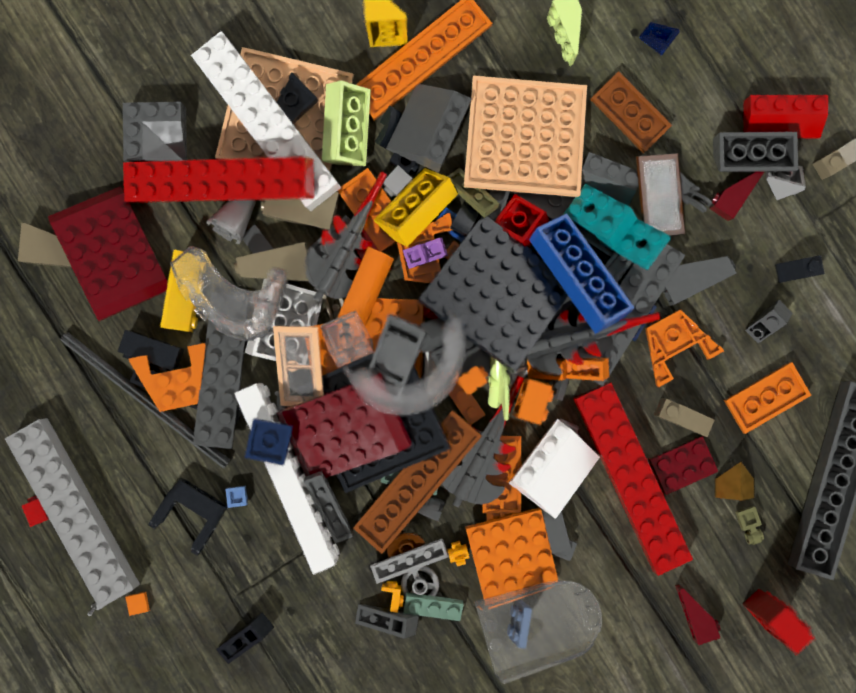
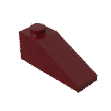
M755 172L724 191L717 192L711 199L713 204L709 209L727 221L734 219L764 172Z
M679 584L675 585L693 640L698 645L720 639L718 631H721L718 621L714 620Z

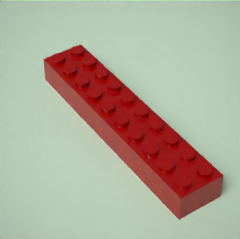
M308 157L123 162L124 202L314 199V159Z
M606 382L603 386L595 387L574 397L573 400L652 571L659 576L692 561L691 553L612 383Z

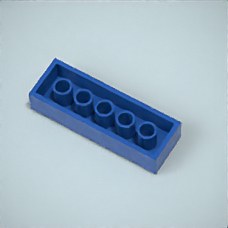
M567 213L535 230L529 239L595 334L624 319L634 309L632 303Z

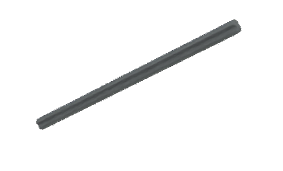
M65 333L60 340L193 444L194 431L168 410L159 412L149 395L131 383L70 333ZM194 445L222 468H225L230 463V459L215 447Z

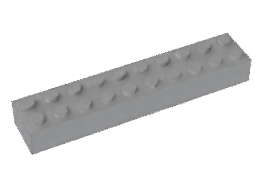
M48 418L39 419L5 438L99 609L139 586L138 579Z

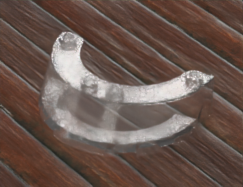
M190 246L170 263L177 285L186 300L190 299L196 307L194 311L204 321L208 319L215 324L216 330L229 337L244 341H254L256 338H262L271 330L286 291V271L277 268L271 269L268 272L267 284L262 290L247 291L226 280L216 270L207 253L202 249Z
M451 310L447 311L450 321L443 327L444 336L441 337L444 345L443 354L438 366L424 380L408 386H394L382 382L367 369H361L352 374L346 366L343 370L356 393L372 408L390 415L406 416L418 414L439 404L455 387L464 366L465 333L460 317Z

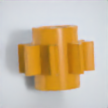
M460 541L451 543L452 548L447 549L450 562H456L457 566L465 565V559L470 558L466 544L461 545Z

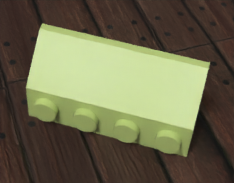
M344 81L326 84L322 162L336 165L366 166L371 89Z

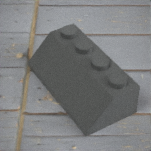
M720 132L713 138V158L719 172L798 171L797 132Z

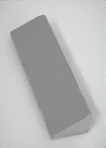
M439 539L372 564L370 567L378 584L448 558L449 554L443 539Z

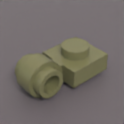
M751 506L736 511L735 514L741 530H748L744 534L749 545L761 543L764 540V535L761 529H756L757 526L762 525L756 507Z

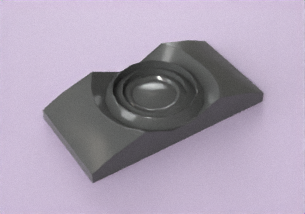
M390 313L366 377L380 372L391 398L399 401L411 376L412 368L422 348L427 330Z

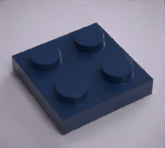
M253 418L245 458L284 466L293 426Z

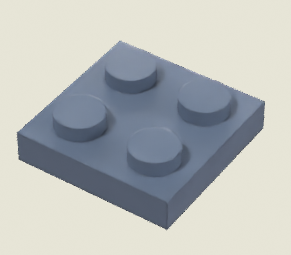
M515 599L514 605L510 609L512 620L511 624L508 625L507 635L518 648L526 649L532 608L524 601Z

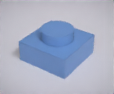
M246 485L225 489L228 508L248 505Z

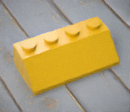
M364 0L365 22L370 47L406 45L408 43L406 14L390 0Z
M424 168L374 221L392 239L408 247L439 213L451 203L458 193L449 177Z
M179 250L173 251L160 327L193 332L196 329L198 323L196 312L201 306L199 295L200 291H203L204 288L203 272H206L208 265L205 257Z

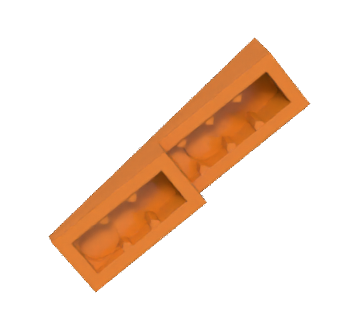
M556 358V363L563 373L560 375H547L535 370L527 359L528 378L604 381L609 377L608 358H582L584 364L578 365L568 362L565 358Z

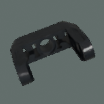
M179 478L165 496L148 526L156 529L165 521L175 503L179 502L207 520L192 544L191 553L198 556L220 523L227 506L188 480Z

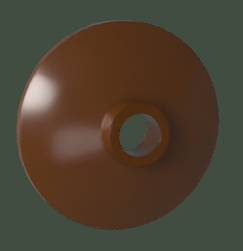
M403 533L398 535L388 546L387 553L389 558L423 546L425 542L418 534Z

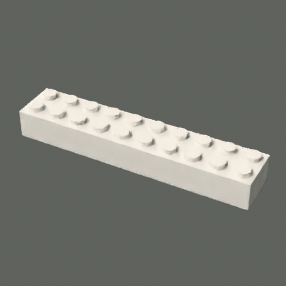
M222 31L191 55L268 158L308 157L314 159V199H300L306 208L312 211L342 188Z
M257 383L234 393L250 430L253 418L281 423L276 415L278 409L275 403H271L269 399L271 394L267 385L264 386L263 383ZM289 443L284 466L268 462L264 463L314 575L336 565L340 551L336 543H332L330 538L332 536L327 526L325 527L323 518L303 482L306 476L304 473L302 474L300 470L301 465L297 456H294L291 443Z

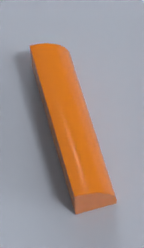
M371 247L367 248L337 317L338 319L364 330L394 261L392 257Z

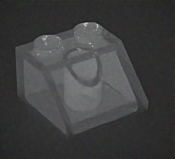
M353 311L320 326L329 353L338 368L374 353L372 339L357 311Z

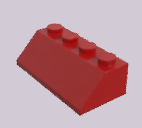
M750 95L743 101L744 132H797V139L821 138L828 116V95Z

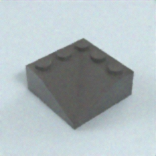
M181 102L123 103V161L187 160L186 107Z

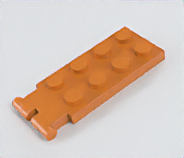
M501 436L500 438L503 443L515 446L516 450L508 454H494L496 461L510 464L511 468L499 475H486V479L490 483L505 487L504 492L497 499L490 503L482 504V513H486V521L521 512V492L509 484L512 477L521 467V436Z

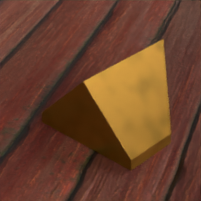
M742 462L718 478H715V498L731 500L754 498V478Z

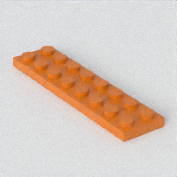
M460 0L356 84L371 89L369 115L374 121L386 112L389 105L391 107L417 85L421 84L492 26L493 23L474 0Z

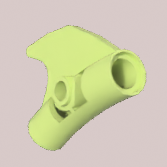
M490 356L488 404L493 408H499L502 404L504 420H508V386H510V377L506 372L508 369Z

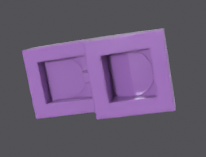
M442 238L403 250L409 269L448 256Z

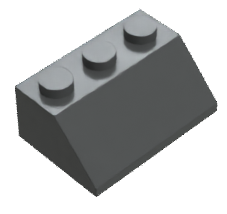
M589 152L582 164L581 189L587 184L629 206L639 185L638 172L635 169Z

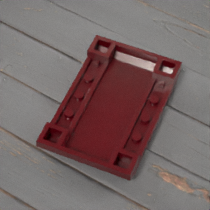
M121 186L47 216L99 322L167 292L168 281L129 202H124V192Z
M380 372L363 378L359 382L277 412L281 424L293 426L290 443L306 477L322 471L325 478L398 453L412 444Z

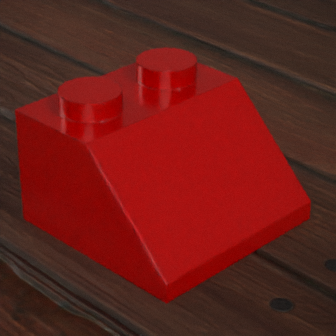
M514 194L494 222L500 225L503 231L516 241L530 248L532 243L529 239L535 230L548 223L549 219L546 211Z

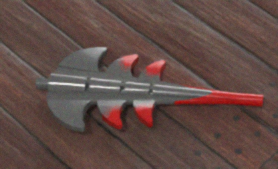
M380 172L372 189L348 225L341 220L340 216H334V229L339 236L338 240L332 238L328 230H323L321 240L323 250L327 254L325 259L321 258L313 247L309 248L305 258V272L307 279L317 290L314 296L315 300L321 302L324 294L335 299L347 297L353 281L348 278L345 271L346 269L357 270L360 267L362 260L355 255L354 249L364 250L372 246V242L365 240L361 236V232L377 194L387 177L386 173Z
M566 310L556 319L554 330H549L548 327L545 328L526 357L529 364L538 372L547 375H560L563 372L556 363L557 354L561 353L563 358L570 363L583 365V359L578 354L579 346H583L589 354L600 357L601 352L596 345V340L640 324L660 320L659 312L640 317L622 319L595 334L581 313L577 319V326L572 327L568 321L569 311Z
M519 375L509 391V413L524 381V378ZM502 404L484 431L476 429L483 436L463 458L462 464L457 465L442 483L446 490L456 496L453 505L458 508L463 500L473 504L490 503L497 499L505 490L504 486L494 485L486 479V475H499L511 468L510 464L496 461L494 459L495 453L508 454L516 450L515 446L505 444L500 440L507 421L504 420Z

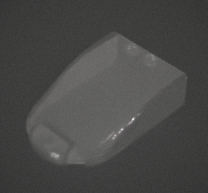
M557 580L536 584L475 601L495 676L503 684L582 656L593 647L594 641L602 627V612L596 597L583 585L570 580ZM515 600H522L532 608L526 649L518 648L507 635V628L512 620L510 609L514 605Z

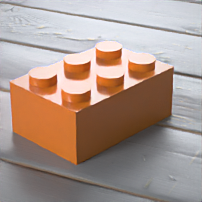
M524 378L512 415L541 425L542 421L545 422L548 410H546L547 402H551L554 395L552 386Z

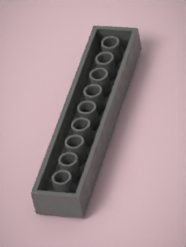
M841 381L788 561V565L795 569L834 580L856 505V383L850 381Z

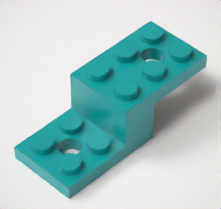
M587 184L581 189L580 196L575 197L563 213V215L567 213L573 223L595 234L601 245L647 271L671 239L664 232L637 219L631 207ZM588 206H595L592 212H586ZM647 241V245L645 247H637L639 242Z

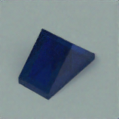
M650 22L639 37L660 55H663L680 31L676 28Z

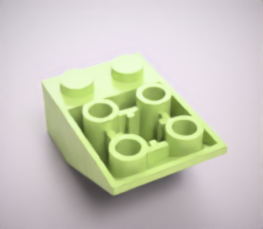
M553 0L547 20L550 27L553 26L555 30L554 36L557 44H561L564 61H568L569 66H572L578 55L582 9L578 0Z

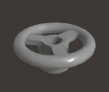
M423 566L403 575L401 589L405 597L406 592L409 593L407 580L411 574H413L415 581L412 584L410 593L423 595L427 589H432L429 596H436L439 589V579L431 568ZM418 571L428 573L433 583L426 582L420 578ZM417 583H423L424 586L418 588L416 585Z

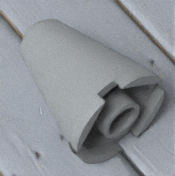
M256 200L228 201L208 219L207 224H212L214 226L212 230L229 241L235 239L237 240L236 244H240Z

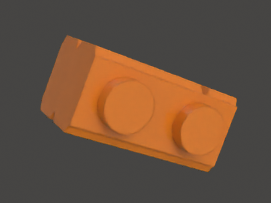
M473 366L466 371L467 373L457 377V381L463 390L470 395L477 390V387L480 388L487 383L486 377H488V374L482 366L479 368Z

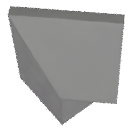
M798 166V171L766 172V179L776 200L795 195L806 188L802 166Z

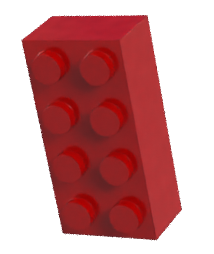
M758 589L743 603L745 608L769 634L796 655L814 639L810 633L812 629L797 617V612L770 592H763Z

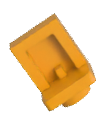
M395 581L382 583L381 591L393 592L390 612L398 613V608L403 607L404 595H400L401 585H398Z

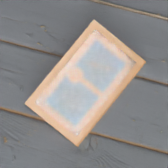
M273 326L280 405H298L322 396L323 383L318 327Z

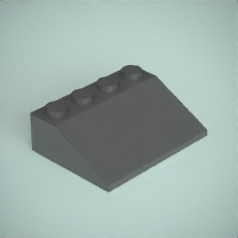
M423 84L417 85L386 150L397 153L411 161H416V163L439 173L468 111L472 98L454 90Z

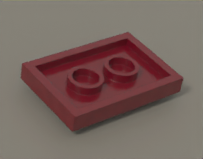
M702 436L649 459L665 495L718 472Z

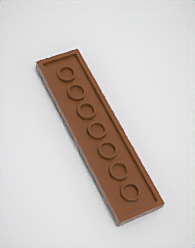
M452 410L441 423L451 449L402 469L353 527L381 554L384 553L393 540L483 436L455 411Z

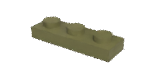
M461 168L447 176L451 179L457 193L484 218L499 208V202L484 189L464 187L465 172Z

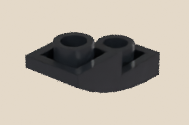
M390 105L380 120L384 127L375 140V143L385 149L402 116L400 111Z
M464 201L450 229L467 237L479 213L468 202Z

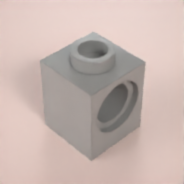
M397 166L383 183L385 188L383 190L390 197L393 195L396 197L412 181V177L400 166Z

